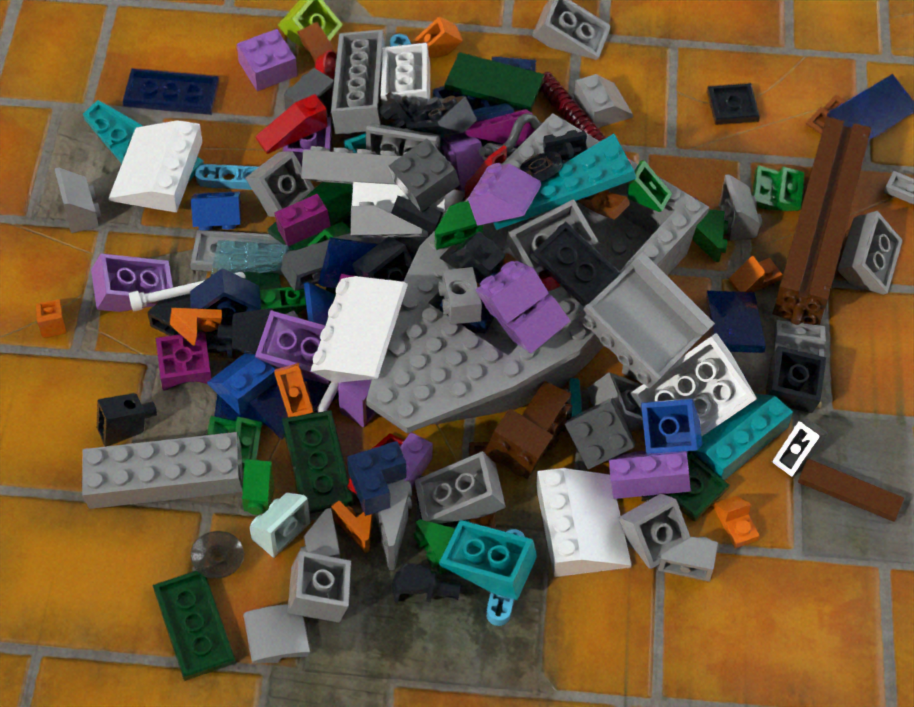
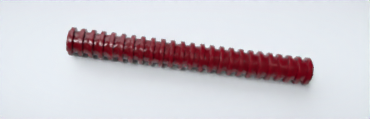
M542 73L544 74V81L540 91L547 97L559 114L562 115L564 120L585 131L598 141L604 140L606 136L596 127L580 106L576 104L575 100L572 99L552 73Z

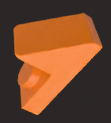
M752 256L729 278V282L742 298L780 281L783 274L770 258L758 262Z
M60 299L37 303L36 318L42 337L46 338L65 334L66 327Z
M172 308L170 325L195 346L197 330L212 332L218 329V325L221 324L222 310Z
M296 363L275 369L274 373L288 417L312 413L313 406L307 381L304 380L300 364Z
M738 496L713 504V508L735 549L756 542L760 537L749 516L751 504Z
M339 500L331 506L333 520L367 553L370 551L373 514L365 516L363 512L357 517L350 506L345 507Z

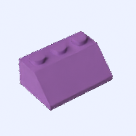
M495 163L488 166L468 197L477 226L524 216L541 187L540 180L510 163L505 165Z
M646 451L627 452L609 459L614 499L691 491L687 451L646 454Z

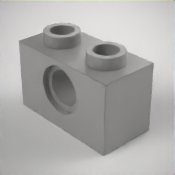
M473 267L443 270L442 281H438L439 295L445 298L442 300L444 315L448 314L450 325L481 321L482 303L475 291L478 287Z

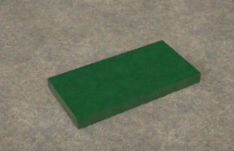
M459 52L446 79L444 89L498 104L507 103L513 108L527 109L531 112L544 81V74Z
M322 182L302 199L304 200L318 194L327 208L330 226L343 222L351 215L353 186L347 183ZM276 222L267 229L269 235L291 251L308 247V244L320 234H315L291 246H287L278 231Z
M332 410L282 418L283 431L297 492L308 498L309 514L325 511V509L331 508L339 500L345 507L353 506L352 493L347 489L349 480Z
M204 568L152 585L184 681L236 664V659Z

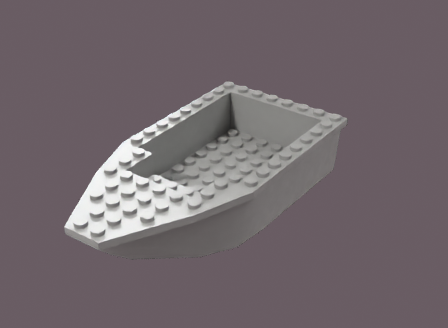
M552 113L501 165L510 163L520 169L524 161L539 153H544V136L553 134L557 137L565 135L567 131L576 130L577 132H582V130ZM587 134V149L600 142ZM630 160V163L635 171L638 164ZM660 178L661 181L673 194L661 212L629 200L630 205L614 220L602 216L575 201L598 240V243L593 245V247L620 274L644 252L667 276L687 255L696 226L707 215L709 206ZM629 182L612 187L608 191L628 198ZM549 211L496 230L493 222L483 224V234L488 239L493 240L503 253H509L515 258L506 242L508 232ZM434 231L419 246L403 281L408 286L378 379H372L366 404L406 433L430 424H441L501 413L527 405L531 402L544 381L562 388L570 378H573L604 347L599 338L590 329H587L577 315L584 307L562 286L549 291V295L556 299L570 319V322L531 354L512 341L496 317H494L486 333H473L461 324L450 325L449 316L444 315L440 311V304L444 296L439 295L438 281H442L443 270L461 268L449 256L462 243L436 250L434 246Z

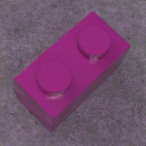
M318 194L274 212L278 231L287 246H291L330 227L327 208Z

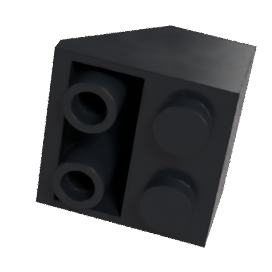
M449 96L441 99L435 97L427 101L426 106L422 110L412 115L413 118L406 126L408 129L415 131L431 132L439 135L464 133L477 119L465 96Z

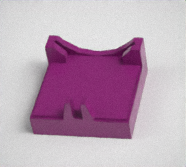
M205 331L197 332L195 346L188 342L181 334L156 338L163 391L185 382L207 384L212 379Z

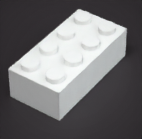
M427 43L383 47L382 105L387 101L385 95L391 91L402 105L404 104L401 101L402 97L407 96L409 99L412 97L418 98L420 105L417 109L419 111L426 106L427 101L430 100V60ZM396 114L390 119H398L400 116Z

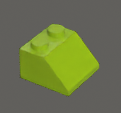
M299 0L278 26L291 42L304 47L297 31L317 22L330 41L343 24L323 0Z

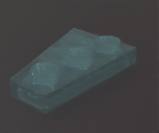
M218 240L211 276L222 268L232 273L248 271L263 273L281 270L283 255L289 252V246Z

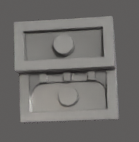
M776 321L774 352L778 346L824 357L826 342L825 326L804 323L794 325L788 321Z
M288 604L260 608L244 613L252 664L278 663L281 658L307 657L310 653L303 616L289 614Z

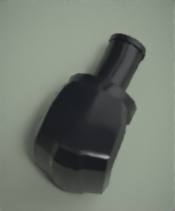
M406 563L402 564L399 571L394 575L392 594L396 603L399 602L400 594L418 595L427 593L426 602L430 603L435 595L458 600L461 583L438 580V577H435L436 571H431L430 568Z

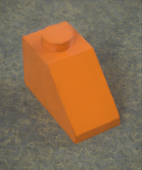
M439 16L411 44L427 43L430 59L448 55L463 40L457 26Z

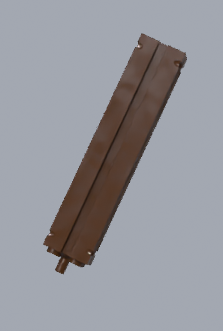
M826 116L772 313L784 319H791V323L794 325H799L803 322L804 324L820 326L830 294L871 127L853 123V127L844 126L843 120Z

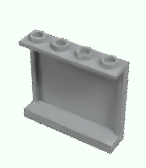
M644 252L577 315L582 324L587 329H590L599 338L600 342L617 356L620 363L627 366L636 375L638 381L645 384L649 389L715 324Z

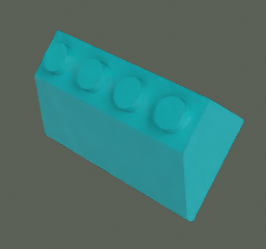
M754 393L757 398L756 400L703 435L702 446L698 450L687 451V455L692 453L723 480H726L789 427L793 411L776 396Z

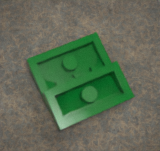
M758 165L754 174L752 196L756 198V207L775 211H799L802 204L805 172L785 166L780 171Z
M211 416L207 435L237 432L242 450V468H244L245 459L256 460L262 422L237 417L236 421Z

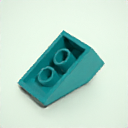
M460 520L439 563L440 566L491 593L518 600L537 558L533 539Z

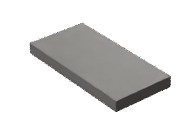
M197 230L190 265L191 270L219 271L224 268L228 271L266 272L284 275L281 271L283 255L290 252V249L269 234Z

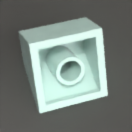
M285 493L280 499H275L262 516L259 515L252 521L250 526L251 539L274 558L310 524L308 498L300 494Z

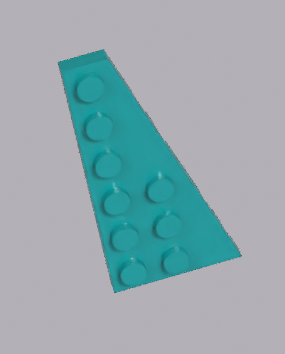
M97 100L83 113L84 120L122 164L135 129L143 127V125ZM199 157L195 161L189 181L196 175V169L204 165V161Z
M612 134L565 162L555 175L542 181L541 187L524 216L493 222L494 226L498 230L555 209L573 199L577 201L636 179L635 171L615 134Z

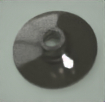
M213 531L202 535L191 549V561L194 568L201 575L208 578L218 579L230 576L239 569L244 559V549L239 539L224 531ZM216 557L222 558V560L215 561L214 559Z

